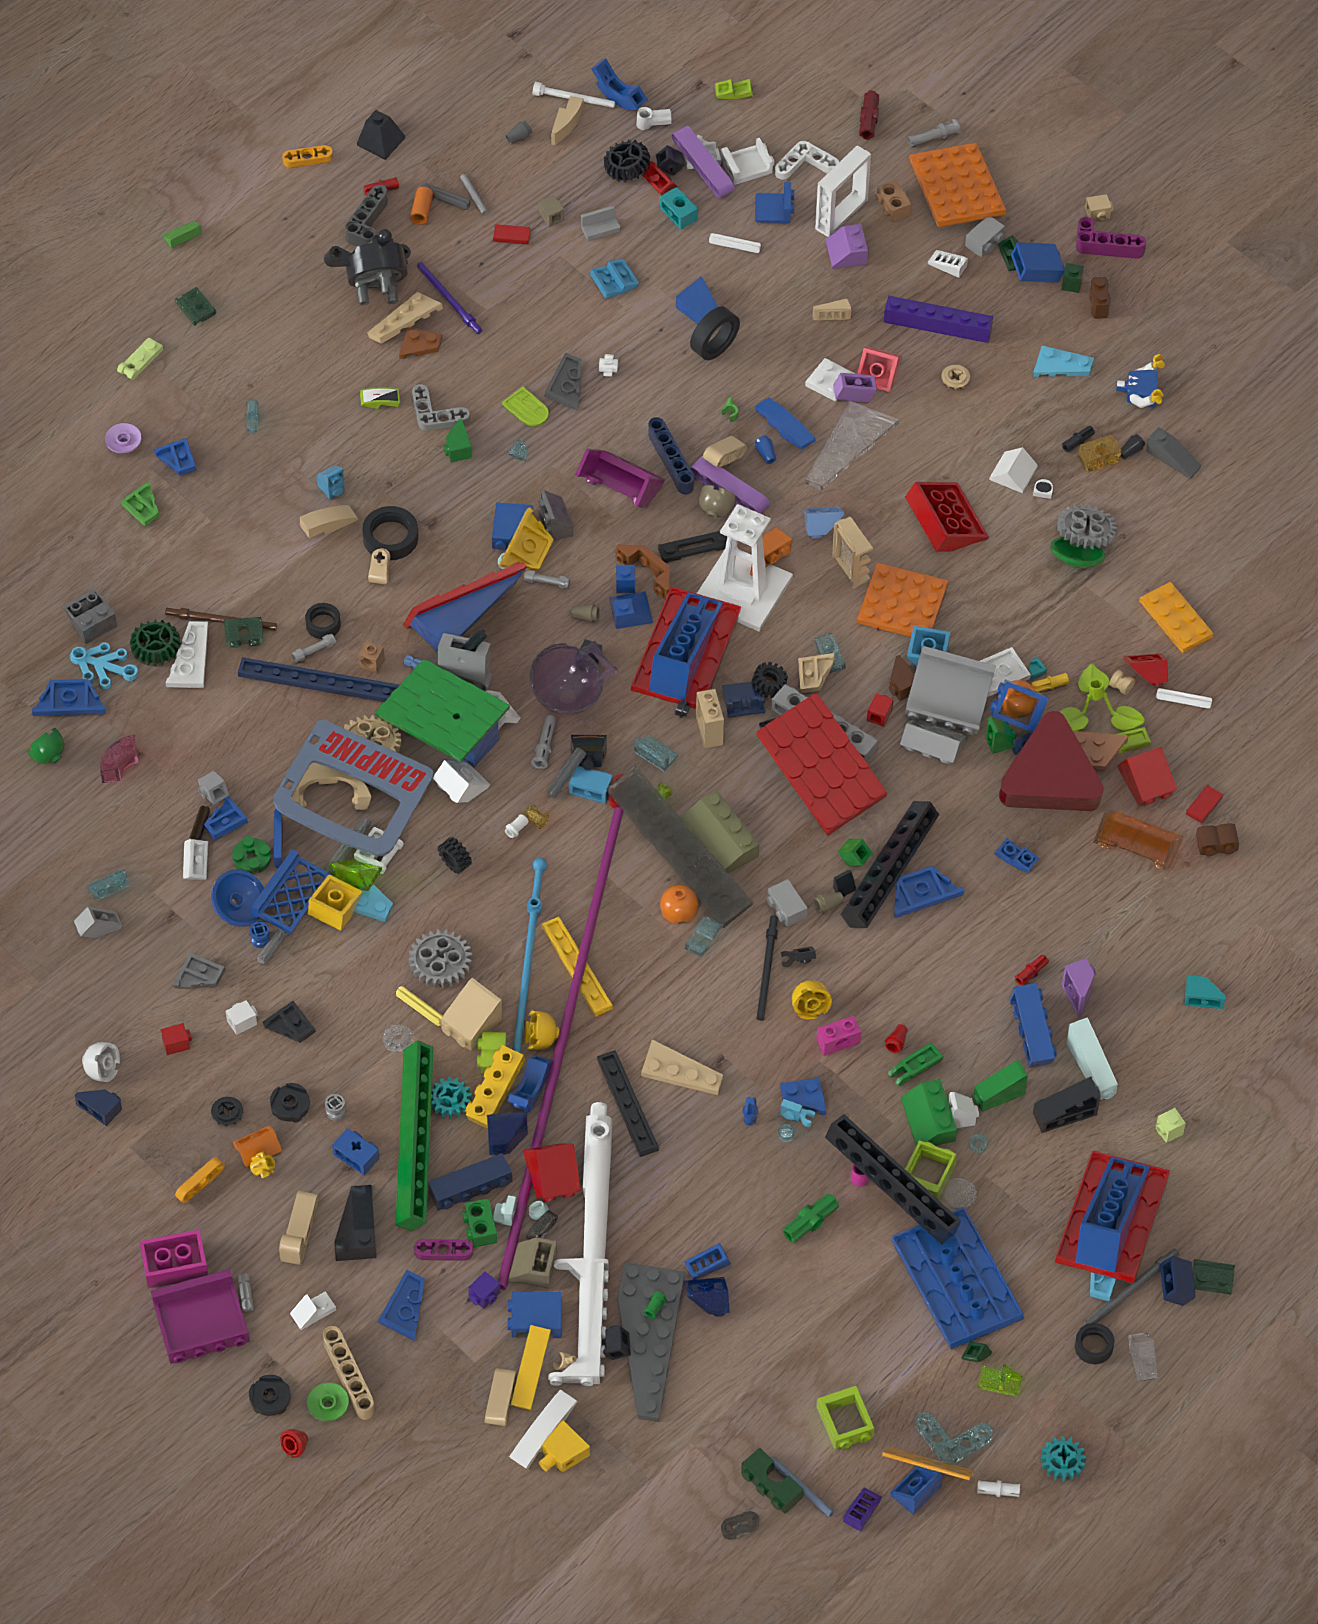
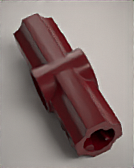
M871 90L864 95L860 114L859 136L866 140L874 137L879 113V94Z

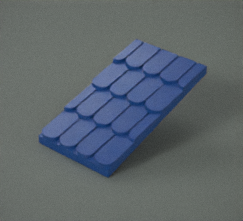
M964 1207L952 1211L961 1220V1223L955 1235L943 1245L921 1225L891 1236L896 1251L905 1264L909 1275L922 1295L926 1306L935 1319L950 1349L1024 1319L1020 1306Z

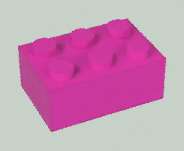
M200 1229L139 1241L148 1288L208 1275Z

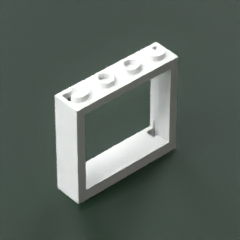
M856 146L818 182L815 229L827 237L834 234L868 201L871 154L867 150ZM853 175L852 192L835 208L836 191Z

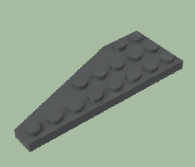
M624 1263L618 1295V1306L622 1327L629 1332L631 1355L627 1356L638 1419L659 1422L685 1271ZM658 1291L666 1296V1303L661 1306L655 1319H651L644 1314V1310L651 1300V1295Z

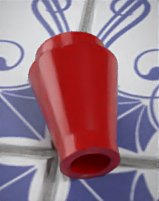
M898 1024L895 1030L886 1038L885 1047L889 1052L899 1053V1051L903 1050L908 1031L905 1025Z

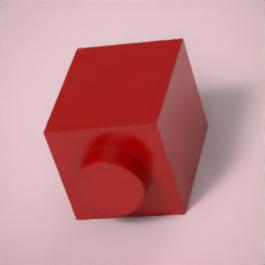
M876 693L867 710V721L884 727L893 710L894 699Z
M184 1023L160 1029L167 1055L190 1049L189 1041H192L190 1030H185Z

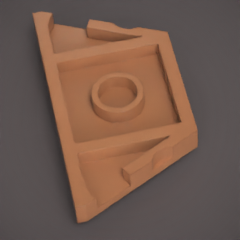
M1073 731L1095 770H1106L1111 764L1112 759L1116 758L1123 744L1128 742V735Z

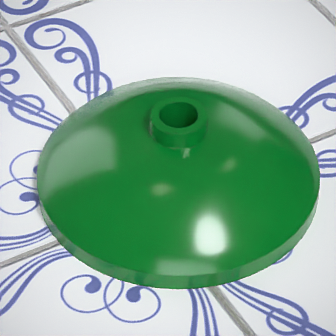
M1064 537L1052 540L1050 545L1054 556L1071 568L1095 567L1105 559V553L1101 548L1099 549L1094 546L1091 549L1090 546H1087L1084 549L1083 545L1076 547L1077 543L1070 544V539L1064 540Z

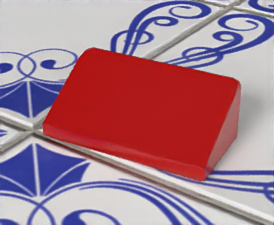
M653 161L650 163L648 171H645V175H642L661 196L677 187Z

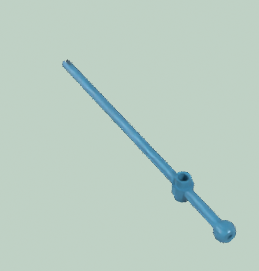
M536 858L533 861L532 867L535 870L532 898L527 902V911L530 917L513 1050L519 1053L521 1052L537 916L542 912V902L539 900L542 875L548 866L544 858Z

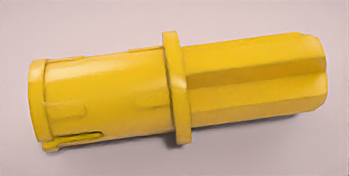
M1067 673L1053 677L1047 676L1046 679L1032 682L1031 686L1034 687L1036 692L1048 689L1052 691L1055 687L1068 685L1069 678Z

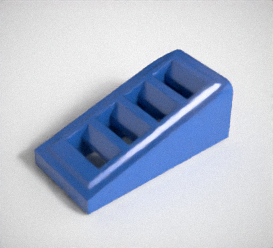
M720 1243L684 1262L693 1280L731 1264ZM719 1254L721 1259L717 1260L715 1255ZM712 1257L714 1263L710 1264L708 1258ZM704 1260L707 1267L703 1268L700 1261ZM696 1263L699 1271L696 1272L692 1264Z

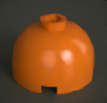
M1011 681L1035 691L1034 687L1026 681ZM1009 687L1001 710L1007 716L1019 718V716L1024 715L1027 717L1031 715L1037 698Z
M685 885L669 887L664 891L660 899L661 914L667 921L673 924H679V922L684 921L685 923L690 922L698 913L696 893Z

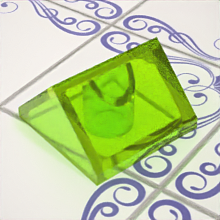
M352 859L328 863L333 877L365 891L370 890L382 871L380 866Z

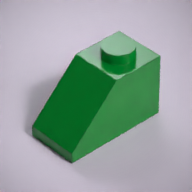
M462 419L456 422L446 436V445H443L445 456H449L450 462L472 458L471 444Z
M993 717L988 718L985 740L992 754L1014 748L1012 741L1016 739V733L1013 728H1010L1008 722Z

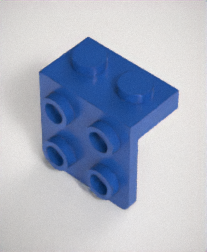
M784 182V194H756V222L790 223L791 214H794V203H791V200H794L795 189H791V182Z

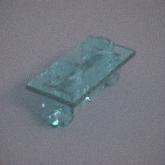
M116 870V872L106 876L104 879L101 878L95 882H90L87 888L92 893L94 901H97L130 885L125 870Z

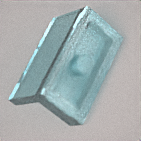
M649 735L644 740L638 737L634 741V752L662 771H665L678 757V754Z

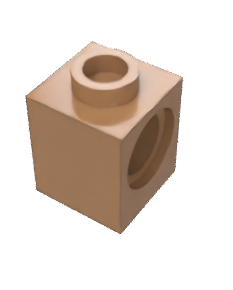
M366 641L359 653L360 668L377 674L385 660L384 647Z

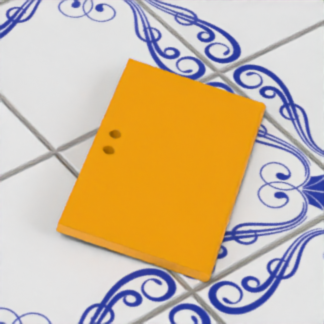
M888 1447L882 1453V1456L965 1480H970L974 1470L893 1447Z

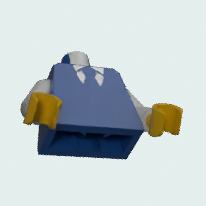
M1157 354L1154 356L1153 362L1137 370L1130 371L1128 381L1117 380L1116 391L1127 392V402L1133 403L1140 408L1147 406L1155 408L1156 403L1160 404L1162 402L1161 397L1164 396L1162 391L1157 389L1158 370L1156 369V367L1163 368L1165 366L1163 356Z

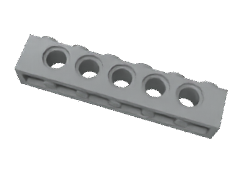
M785 684L772 698L771 710L782 715L809 697L802 695L795 688ZM833 714L851 743L864 760L868 762L877 752L878 740L874 736L861 731L856 725H851L841 716Z

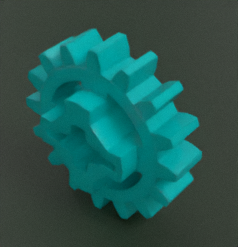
M448 1076L447 1081L440 1078V1084L433 1083L431 1109L435 1108L436 1115L441 1112L442 1118L447 1114L452 1119L453 1114L460 1117L461 1111L466 1113V1107L472 1100V1093H470V1087L466 1086L465 1081L459 1083L458 1077L452 1081L451 1077Z
M1061 1436L1060 1441L1054 1437L1052 1443L1046 1442V1448H1042L1040 1462H1043V1470L1048 1469L1047 1476L1054 1474V1480L1061 1477L1063 1482H1065L1066 1477H1069L1072 1481L1074 1474L1080 1476L1081 1470L1085 1468L1086 1456L1083 1455L1084 1448L1078 1449L1079 1442L1073 1444L1071 1437L1068 1441H1065L1064 1436ZM1062 1454H1063V1458H1064V1460H1065V1464L1063 1463V1460H1062V1457H1061Z

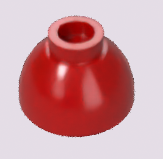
M288 1429L282 1432L280 1444L283 1451L293 1458L303 1454L308 1441L307 1434L296 1429Z

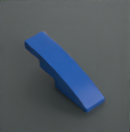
M767 398L755 406L756 412L766 417L768 424L779 430L780 437L801 450L816 441L815 437L802 423L771 398Z

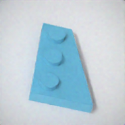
M1042 346L1034 368L1033 377L1049 374V377H1056V374L1089 376L1094 358Z

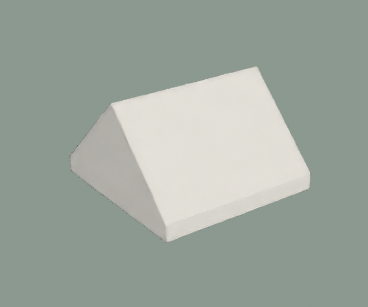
M1023 447L1006 451L989 480L1023 493L1038 465Z

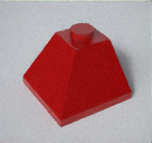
M1161 653L1124 656V660L1146 681L1152 683L1153 686L1163 685V682H1168V661Z

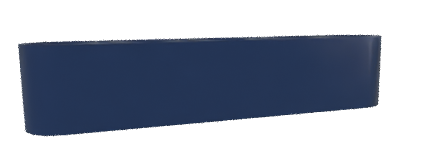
M660 417L651 418L648 423V436L671 479L681 494L687 495L692 493L694 490V475L664 420Z

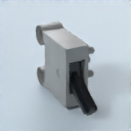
M478 630L470 639L443 633L438 645V667L458 677L473 680V685L486 692L493 676L490 672L491 643L483 642L487 638L485 630Z

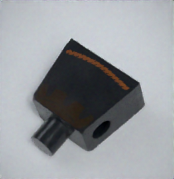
M571 735V755L576 748H581L586 752L585 757L578 766L583 767L585 770H591L593 767H601L607 753V735Z

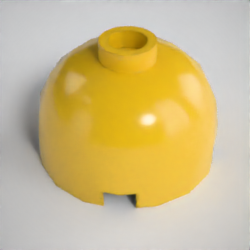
M815 980L801 982L794 989L791 998L794 1011L800 1018L806 1020L818 1018L816 1015L827 1013L832 1003L826 986Z
M531 1011L528 1016L532 1017L530 1021H526L524 1032L525 1043L529 1042L527 1049L545 1050L554 1043L555 1038H558L559 1027H556V1022L550 1014L541 1011Z

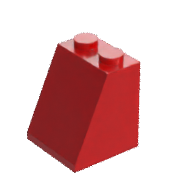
M1162 747L1132 756L1117 765L1138 805L1144 803L1145 806L1152 804L1159 797L1162 800L1172 797V793L1177 790Z
M558 1143L523 1150L537 1198H544V1202L556 1200V1196L563 1195V1198L574 1197V1193L581 1192L574 1144Z

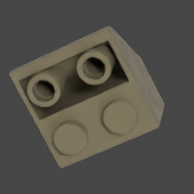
M537 1237L517 1243L509 1281L549 1288L554 1261L557 1256V1241Z

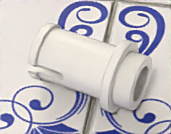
M520 814L511 824L506 826L505 833L510 838L517 837L519 831L529 823L528 819Z

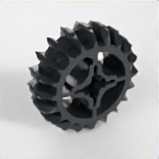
M630 139L627 142L622 140L620 144L615 142V146H610V151H606V156H604V167L607 174L618 182L623 180L626 183L627 180L639 179V175H645V171H648L649 165H651L650 153L647 147L642 142L638 143L636 139L633 142Z

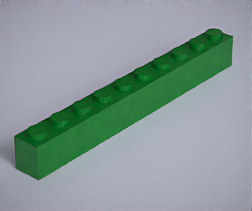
M419 1040L403 1049L395 1226L411 1232L426 1224L434 1047Z

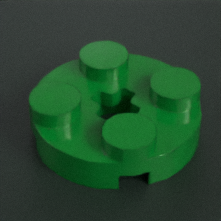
M244 837L242 841L235 845L232 852L235 867L237 870H244L251 874L257 871L259 873L264 871L271 862L269 845L258 838ZM254 853L256 857L249 859L248 854Z

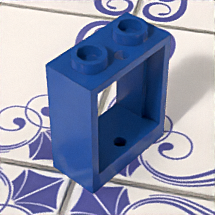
M1005 679L1004 683L1000 682L997 693L999 695L997 700H993L989 709L992 711L991 715L1033 732L1040 721L1049 699L1048 696ZM1009 687L1037 698L1027 724L999 713Z

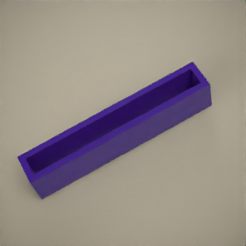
M888 295L884 311V323L989 343L993 316Z

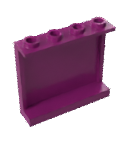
M230 1269L151 1290L153 1305L170 1364L182 1363L189 1358L203 1357L207 1353L221 1352L226 1348L239 1347L250 1342L249 1332L246 1328Z

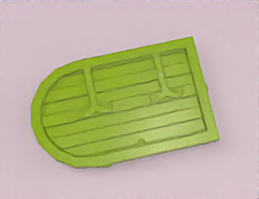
M521 387L502 401V405L528 426H540L548 420V408L524 387Z

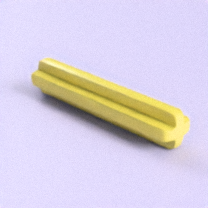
M400 986L397 989V997L435 1025L441 1026L442 1014L404 986Z

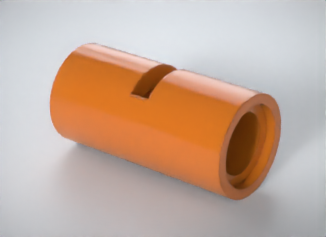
M419 187L415 193L410 220L418 225H423L428 220L433 198V191L428 187Z

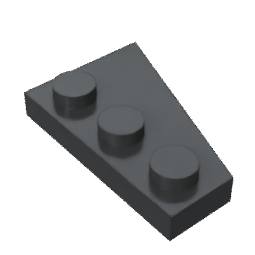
M565 353L544 396L577 410L582 359Z

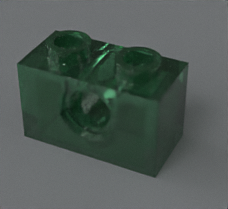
M261 617L224 620L226 646L230 645L231 648L241 647V644L259 646L260 643H264ZM242 629H246L249 631V634L242 637L239 635V632Z

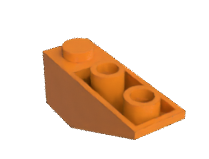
M777 527L764 534L762 539L766 568L791 552L792 538ZM751 565V571H750V575H751V576H753V567H752V565Z

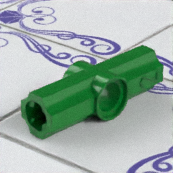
M827 1193L812 1206H805L799 1212L797 1218L783 1228L782 1232L789 1242L795 1243L809 1231L817 1230L823 1224L824 1219L839 1208L836 1198L832 1194Z

